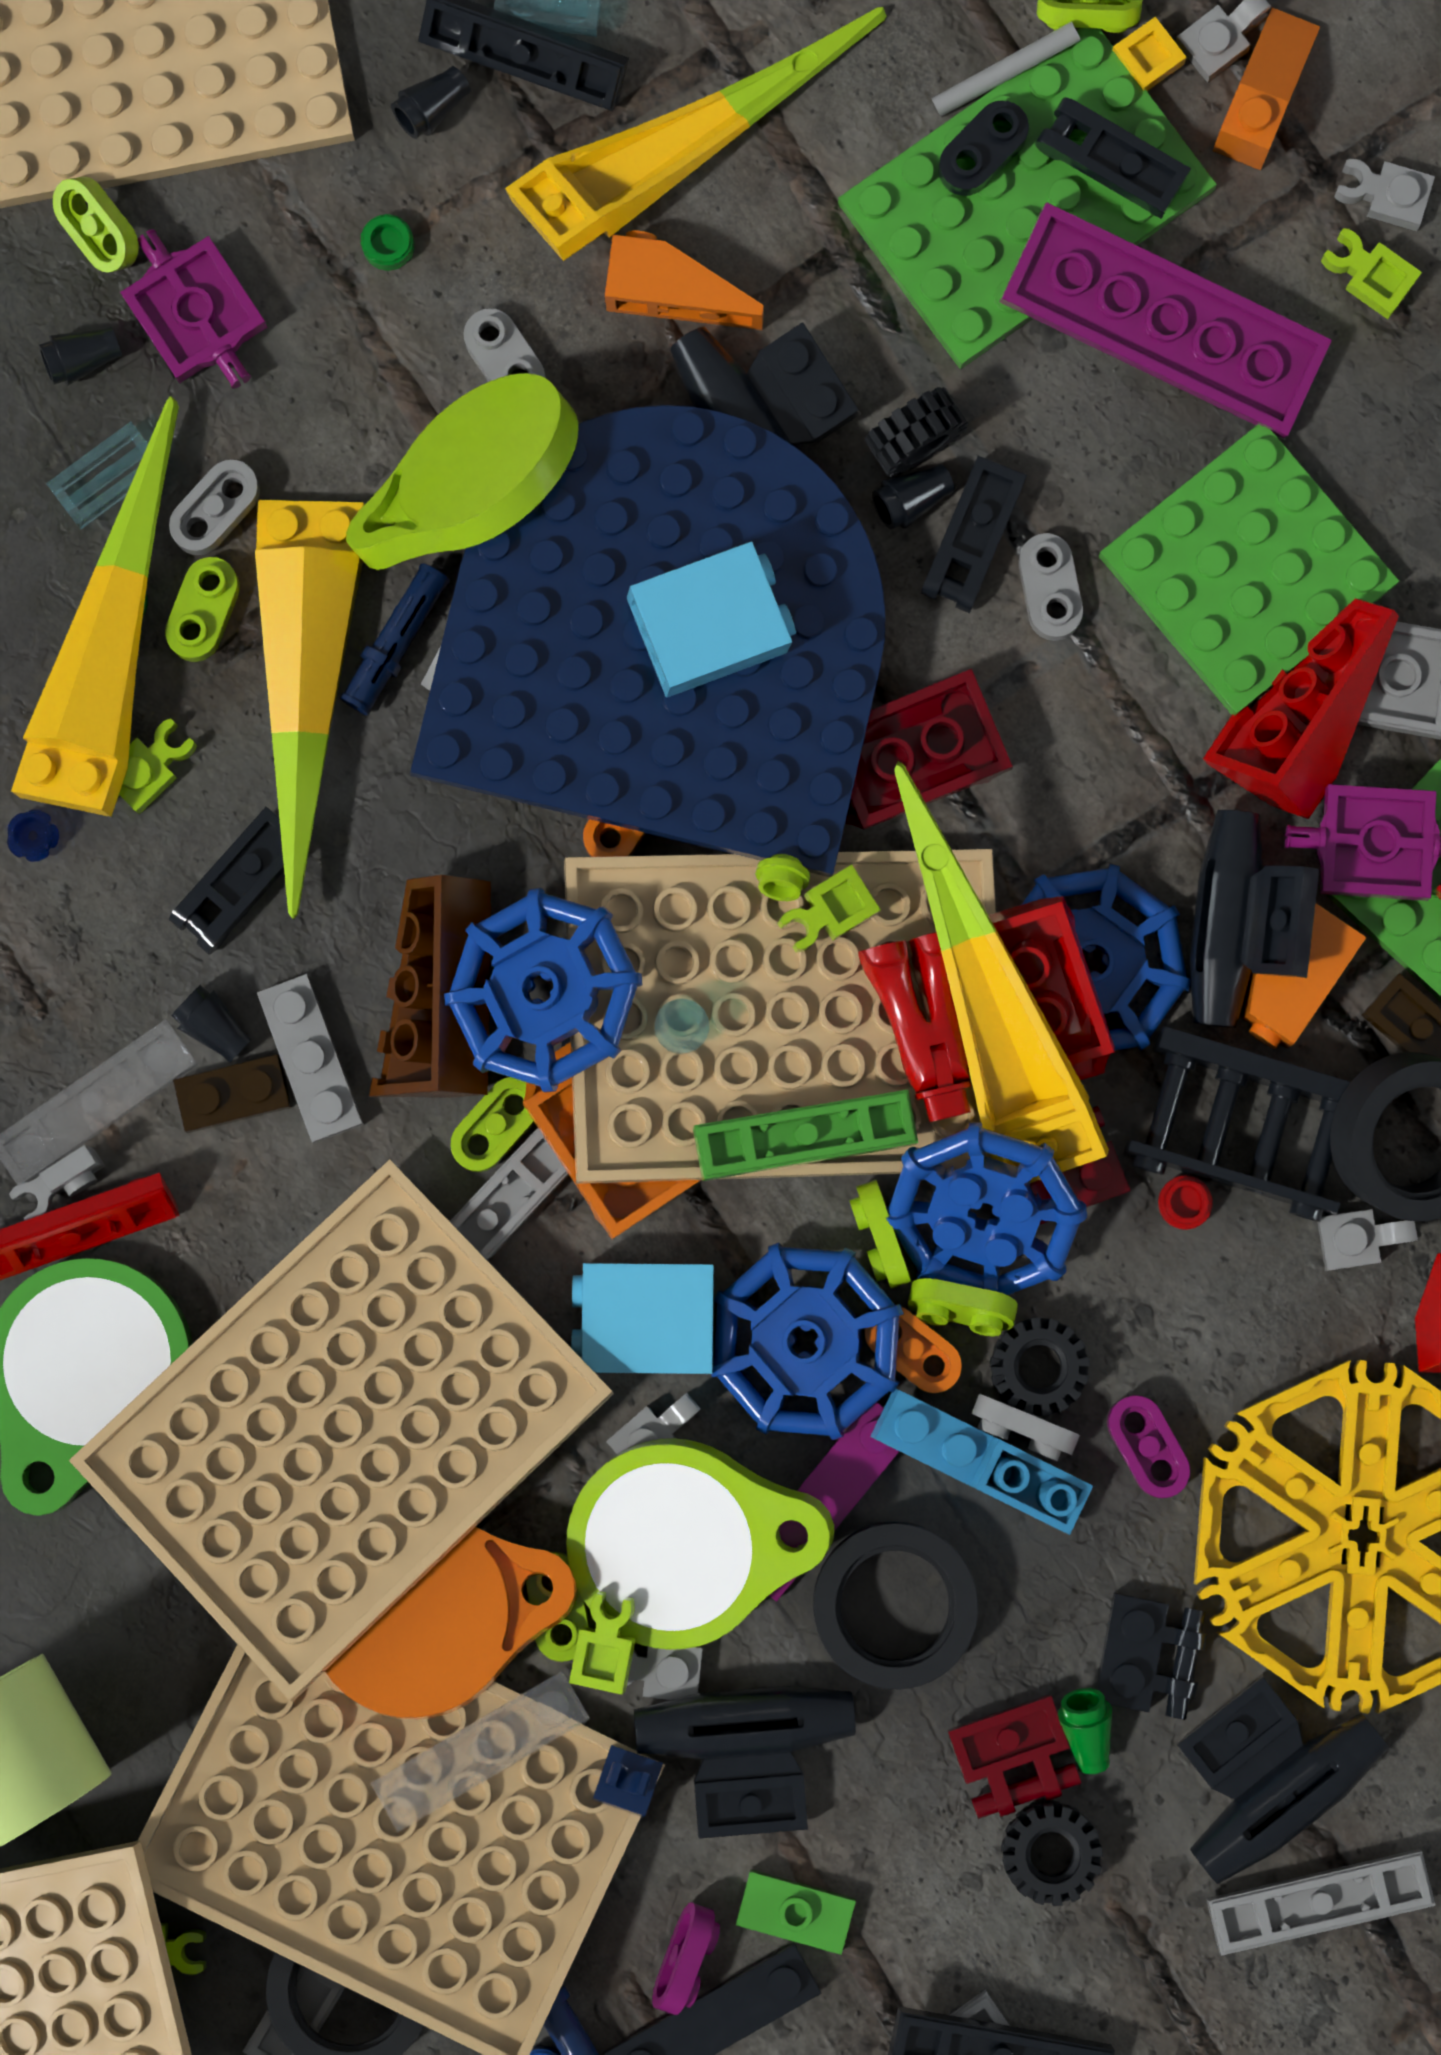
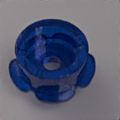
M34 809L29 812L19 813L11 819L8 825L7 845L10 851L19 858L24 856L30 862L42 861L49 856V850L55 848L58 844V827L51 823V817L44 811ZM31 831H36L38 834L37 839L34 841L28 838V834Z

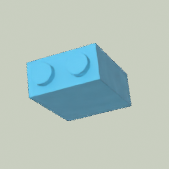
M752 541L630 586L627 601L666 698L786 654L792 644L790 636L796 634L792 616L786 604L777 605L770 587L776 584L771 563L765 553L757 555Z
M583 1263V1275H573L572 1307L582 1308V1329H572L571 1348L595 1373L713 1374L714 1265Z

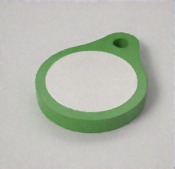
M86 1258L64 1261L51 1265L26 1279L9 1295L1 1306L0 1478L3 1493L10 1504L21 1512L40 1516L59 1512L71 1504L90 1483L69 1460L193 1344L188 1323L174 1298L163 1286L144 1272L119 1262ZM39 1461L45 1462L54 1471V1483L45 1493L33 1489L29 1482L30 1467Z

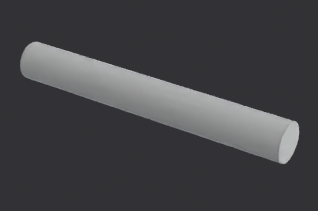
M1071 21L931 99L940 117L1074 45L1081 41Z

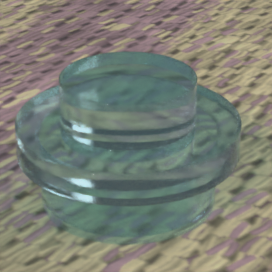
M675 999L666 1003L657 1013L654 1031L657 1040L665 1049L677 1054H686L695 1051L704 1043L709 1033V1020L704 1009L696 1002L688 999Z

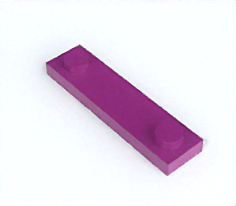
M877 1402L846 1429L844 1437L837 1440L796 1490L807 1493L824 1504L831 1514L834 1531L899 1453L898 1450L870 1437L884 1409ZM789 1520L780 1525L779 1534L781 1540L786 1545L796 1548L808 1542L807 1530L801 1523ZM796 1577L779 1587L769 1596L777 1602Z

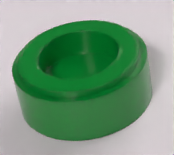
M390 214L379 215L371 219L363 228L361 247L365 258L375 268L384 271L399 269L413 255L415 244L411 229L400 217Z

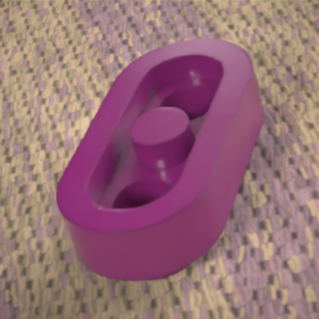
M1126 1396L1118 1400L1109 1411L1107 1427L1136 1483L1145 1493L1153 1497L1169 1498L1177 1495L1188 1483L1190 1466L1187 1457L1159 1407L1152 1400L1143 1396ZM1131 1412L1139 1413L1144 1420L1143 1428L1137 1433L1129 1432L1124 1424L1126 1416ZM1157 1460H1164L1170 1466V1474L1163 1481H1157L1151 1474V1467Z
M694 1902L688 1903L683 1909L655 1981L652 1995L654 2008L678 2015L684 2006L690 2008L694 2004L701 1983L700 1976L697 1974L705 1954L710 1955L715 1949L720 1934V1924L715 1922L713 1909Z

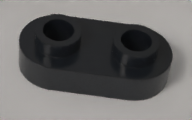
M995 101L985 106L945 147L941 154L939 177L946 189L961 196H970L980 192L1024 147L1029 130V122L1025 112L1018 105L1009 101ZM997 120H1006L1011 124L1012 129L1009 132L1000 133L994 129L993 123ZM961 157H970L974 160L976 166L971 170H963L958 167L956 162Z

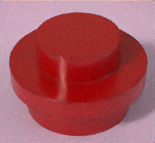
M1179 1176L1171 1179L1163 1186L1158 1197V1208L1162 1218L1170 1226L1181 1230L1193 1229L1203 1224L1208 1219L1213 1205L1212 1195L1208 1187L1201 1180L1192 1176Z

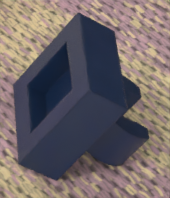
M611 1745L592 1800L644 1818L663 1763Z

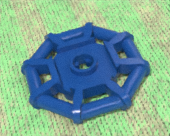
M1109 864L1108 868L1048 878L1043 874L1034 879L1035 886L1022 904L1044 898L1101 891L1099 906L1071 910L1075 917V930L1083 951L1091 953L1095 948H1098L1104 953L1101 962L1107 967L1105 972L1100 974L1093 971L1090 974L1104 1015L1117 1013L1123 1028L1109 1030L1115 1050L1137 1047L1141 1051L1150 1045L1149 1038L1183 991H1189L1191 979L1187 978L1177 922V917L1180 913L1176 906L1169 907L1120 872V866ZM1116 895L1148 917V919L1137 927L1111 908ZM1156 931L1158 932L1164 970L1149 968L1148 959L1146 960L1144 937ZM1145 981L1159 986L1158 991L1137 1018L1128 1006L1129 1002Z
M542 888L529 889L526 897L478 924L471 922L465 931L468 937L450 992L444 994L445 1006L451 1007L475 1057L473 1065L479 1071L484 1073L489 1070L540 1086L543 1092H554L560 1083L608 1057L615 1059L621 1052L619 1047L620 1039L637 987L643 985L642 974L635 971L611 922L613 914L602 906L595 909L545 894ZM548 917L579 926L570 940L546 933ZM527 921L529 932L505 946L496 939ZM594 940L597 941L612 973L596 975L584 951ZM485 952L494 956L491 963L494 969L490 981L486 979L484 988H474ZM540 975L546 981H553V989L550 991L551 997L546 1002L539 998L531 1000L529 994L536 988L534 979ZM599 990H613L602 1027L599 1029L589 1022L590 1017L596 1012L598 1007ZM487 1004L498 1027L490 1036H488L474 1006ZM578 1032L590 1041L588 1044L556 1061L554 1045ZM512 1038L536 1045V1062L505 1053Z
M981 1122L969 1123L967 1129L924 1147H910L901 1157L903 1167L890 1205L886 1207L889 1217L886 1219L893 1227L895 1235L916 1267V1277L918 1279L944 1280L997 1291L1006 1295L1013 1294L1049 1279L1058 1281L1067 1272L1065 1262L1078 1227L1087 1218V1207L1085 1202L1077 1199L1053 1158L1054 1149L1046 1143L1037 1146L985 1129ZM986 1152L1018 1162L1020 1165L1017 1167L986 1157ZM964 1153H969L970 1159L967 1160L966 1166L953 1171L954 1166L946 1169L941 1164ZM1040 1177L1051 1196L1050 1199L1042 1200L1038 1192L1036 1196L1030 1188V1180L1032 1178ZM921 1180H926L935 1185L930 1202L914 1201ZM983 1203H987L993 1206L992 1214L998 1217L984 1220L978 1218L971 1211V1208L980 1209ZM1041 1220L1057 1223L1049 1245L1035 1237ZM929 1223L933 1230V1240L937 1244L932 1252L915 1225ZM1025 1254L1032 1261L1030 1264L1000 1275V1267L1012 1264L1017 1256ZM953 1255L984 1265V1275L948 1264L947 1262Z
M779 1242L768 1246V1253L725 1291L718 1290L713 1300L717 1303L713 1374L711 1376L712 1378L717 1377L757 1423L756 1430L765 1435L769 1431L825 1435L830 1436L832 1440L844 1437L845 1429L889 1391L894 1392L899 1384L895 1377L899 1316L904 1314L901 1304L895 1305L856 1260V1252L845 1247L843 1251L782 1247ZM791 1269L829 1272L824 1288L794 1286ZM774 1276L780 1290L759 1309L746 1302L751 1295ZM845 1280L872 1312L857 1318L839 1297L837 1291ZM738 1317L751 1321L752 1342L749 1345V1354L735 1357ZM877 1325L875 1364L873 1367L859 1362L862 1348L861 1329ZM800 1327L805 1332L812 1329L816 1331L819 1336L815 1340L818 1350L814 1355H811L808 1351H803L800 1354L794 1351L792 1346L797 1342V1338L793 1332L796 1328ZM753 1365L773 1389L767 1401L742 1374L741 1370ZM852 1373L866 1382L839 1407L835 1405L830 1392ZM786 1395L815 1397L819 1413L782 1410Z

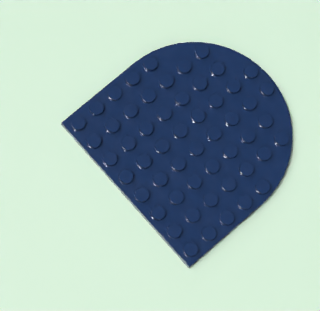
M647 406L607 413L578 424V439L572 458L563 475L548 495L529 514L511 528L488 541L465 549L410 776L760 861L770 858L775 854H787L797 858L810 873L832 877L879 676L885 641V604L882 581L868 536L855 511L836 484L817 464L795 446L760 426L722 412L687 406ZM752 541L757 555L765 553L771 563L776 584L770 587L777 605L786 604L792 616L796 634L790 636L792 640L790 648L786 654L666 698L627 601L630 586Z

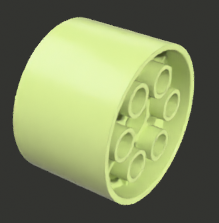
M43 1653L0 1677L1 1847L67 1807L112 1775Z

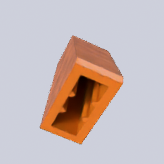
M1315 904L1307 978L1266 976L1252 973L1247 988L1242 1018L1252 1025L1249 1033L1273 1049H1276L1279 1044L1285 1048L1295 1044L1367 937L1318 904Z

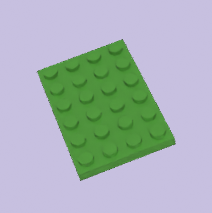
M1078 29L1077 33L1081 41L997 86L838 197L840 208L960 370L1033 319L999 301L1046 202L1128 242L1138 245L1210 195L1216 188L1217 184L1149 93L1146 90L1143 91L1113 52V45L1101 29ZM1063 98L1077 101L1191 168L1187 179L1162 219L1067 163L1046 156L1035 146V142L1043 129H1050L1056 120L1054 111ZM995 101H1009L1018 105L1025 112L1029 122L1027 140L1021 151L980 192L970 196H961L946 189L939 177V162L945 147L988 104ZM997 120L993 123L994 129L1000 133H1006L1012 129L1011 124L1006 120ZM1074 129L1069 139L1081 146L1088 134L1082 130ZM961 157L956 162L958 167L963 170H971L976 166L974 160L970 157Z

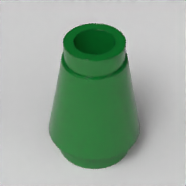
M1082 1688L1071 1691L1061 1701L1062 1707L1058 1711V1719L1077 1762L1078 1769L1085 1774L1101 1773L1110 1766L1112 1706L1105 1700L1104 1694L1099 1690Z

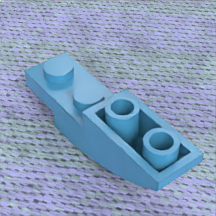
M898 1389L891 1392L870 1436L1069 1535L1093 1488V1485Z

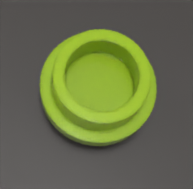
M775 854L770 858L761 860L757 865L755 873L759 881L758 888L760 892L778 901H794L801 896V891L808 887L810 880L808 869L797 858L787 854Z

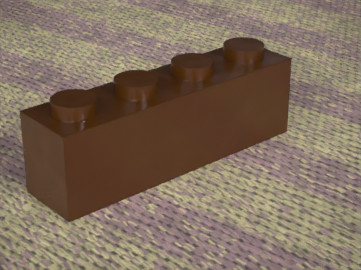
M448 875L407 879L395 949L402 953L400 968L395 972L394 977L389 978L386 998L394 1000L389 1031H380L377 1052L385 1053L381 1078L372 1077L369 1096L454 1098L488 1095L489 1070L482 1073L473 1065L475 1057L451 1007L445 1006L444 994L450 992L468 937L465 931L471 922L478 924L491 916V881ZM485 952L474 988H484L486 979L489 980L491 959L490 954ZM486 1003L474 1006L489 1036L490 1011Z

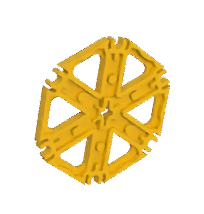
M1347 1360L1234 1413L1243 1417L1252 1428L1250 1431L1247 1432L1245 1427L1238 1422L1227 1421L1224 1426L1236 1435L1237 1445L1229 1452L1224 1451L1216 1444H1211L1208 1448L1212 1456L1218 1460L1226 1461L1225 1469L1213 1465L1206 1457L1203 1458L1194 1584L1197 1585L1206 1578L1216 1576L1217 1584L1203 1586L1197 1592V1595L1201 1600L1215 1594L1222 1596L1225 1606L1223 1611L1209 1618L1212 1625L1222 1626L1229 1623L1233 1617L1237 1620L1229 1629L1217 1633L1325 1709L1323 1698L1327 1686L1330 1685L1332 1686L1328 1697L1330 1708L1334 1711H1341L1342 1696L1345 1692L1354 1690L1358 1693L1360 1699L1358 1704L1359 1712L1369 1714L1373 1704L1370 1691L1376 1690L1377 1705L1375 1712L1379 1714L1441 1685V1657L1399 1676L1388 1674L1382 1667L1388 1588L1441 1624V1556L1419 1542L1441 1531V1468L1396 1488L1401 1410L1407 1405L1417 1404L1441 1420V1391L1405 1365H1400L1401 1379L1399 1386H1393L1397 1379L1395 1363H1385L1383 1378L1378 1383H1373L1366 1376L1367 1361L1364 1360L1356 1361L1353 1367L1355 1383H1350L1348 1369L1351 1360ZM1324 1396L1333 1397L1340 1402L1343 1409L1338 1484L1274 1439L1272 1427L1277 1418ZM1234 1486H1244L1307 1531L1240 1562H1230L1223 1557L1219 1547L1224 1495ZM1346 1504H1350L1349 1520L1345 1519ZM1364 1506H1366L1365 1520H1367L1368 1529L1377 1532L1376 1542L1367 1543L1365 1551L1362 1552V1565L1360 1566L1361 1552L1358 1551L1357 1542L1349 1540L1348 1533L1350 1529L1355 1530L1359 1528L1360 1520H1363ZM1380 1507H1382L1381 1523H1379ZM1346 1548L1345 1564H1342V1550ZM1377 1551H1379L1378 1567H1376ZM1330 1583L1325 1655L1317 1666L1311 1668L1303 1667L1264 1640L1258 1633L1257 1622L1262 1614Z

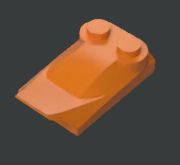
M571 1042L555 1052L556 1061L571 1053ZM572 1077L560 1083L554 1092H543L540 1086L526 1082L524 1107L591 1207L595 1219L604 1227L611 1239L628 1230L701 1181L576 1184Z

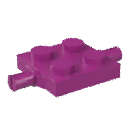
M156 230L146 231L156 250L152 249L143 234L138 237V244L152 266H150L140 280L120 293L179 384L203 368L216 364L233 389L240 387L241 384L232 371V367L236 370L244 384L247 383L251 375L247 372L235 352L242 343L266 329L267 324L210 237H205L187 250L170 254L157 235Z
M1328 784L1325 788L1324 816L1319 827L1287 825L1285 836L1288 837L1285 839V848L1317 849L1321 863L1320 894L1428 901L1431 899L1432 872L1438 858L1441 857V836L1435 819L1436 791Z

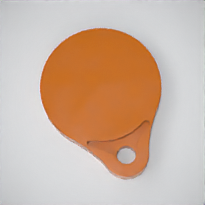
M475 1527L325 1672L331 1681L349 1698L379 1714L400 1719H427L448 1714L479 1697L492 1685L499 1674L519 1652L570 1614L576 1601L577 1583L570 1567L559 1556L546 1550L528 1548L505 1541ZM544 1575L551 1579L553 1592L546 1602L532 1605L525 1600L523 1587L530 1577Z

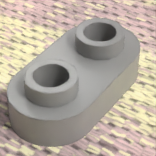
M483 309L468 319L464 328L466 348L488 382L511 375L513 371L518 369L546 378L543 365L506 313L497 309ZM487 327H494L500 333L494 341H485L480 337L481 332Z
M238 460L219 462L210 469L179 503L171 514L169 530L172 538L183 551L192 555H205L214 551L254 508L260 496V484L253 470L247 464ZM232 483L243 485V491L237 498L225 496L226 488ZM196 522H205L208 525L207 532L201 537L190 535V528Z
M1038 534L1024 544L1019 556L1018 566L1032 629L1046 640L1059 641L1070 637L1077 630L1082 619L1083 606L1072 551L1067 542L1054 534ZM1043 551L1051 552L1056 558V563L1051 567H1043L1038 563L1037 555ZM1054 602L1060 603L1065 607L1066 615L1060 619L1052 618L1047 612V606Z
M981 1394L978 1395L971 1413L981 1418L978 1429L1008 1440L1011 1431L1031 1439L1028 1446L1029 1450L1058 1461L1061 1452L1073 1454L1080 1436L1070 1430Z

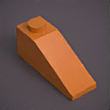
M1272 7L1221 126L1213 152L1258 170L1262 169L1320 26Z
M638 230L628 231L625 236L613 235L605 289V303L608 312L755 330L763 329V304L668 242L657 240V237L652 233Z

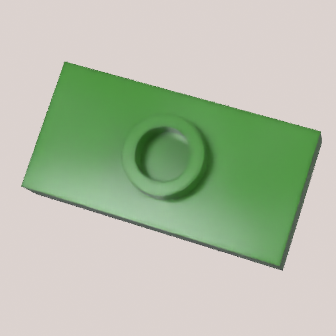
M750 1869L736 1926L842 1955L856 1899Z

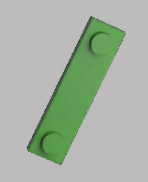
M909 1090L699 1124L693 1127L702 1181L918 1144Z

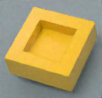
M1156 16L1114 45L1112 49L1143 91L1150 90L1185 64L1187 58Z

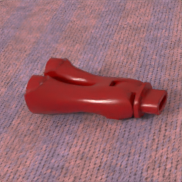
M937 932L916 937L907 942L906 940L896 941L859 951L858 956L864 973L876 990L889 1018L905 1074L916 1092L914 1095L916 1101L924 1099L929 1123L970 1113L965 1089L971 1087V1081L962 1082L969 1079V1067ZM909 958L915 973V978L921 996L926 1020L924 1019L916 1000L911 978Z

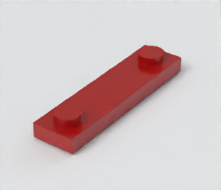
M159 1172L148 1177L134 1179L126 1185L0 1229V1280L180 1216L176 1200Z

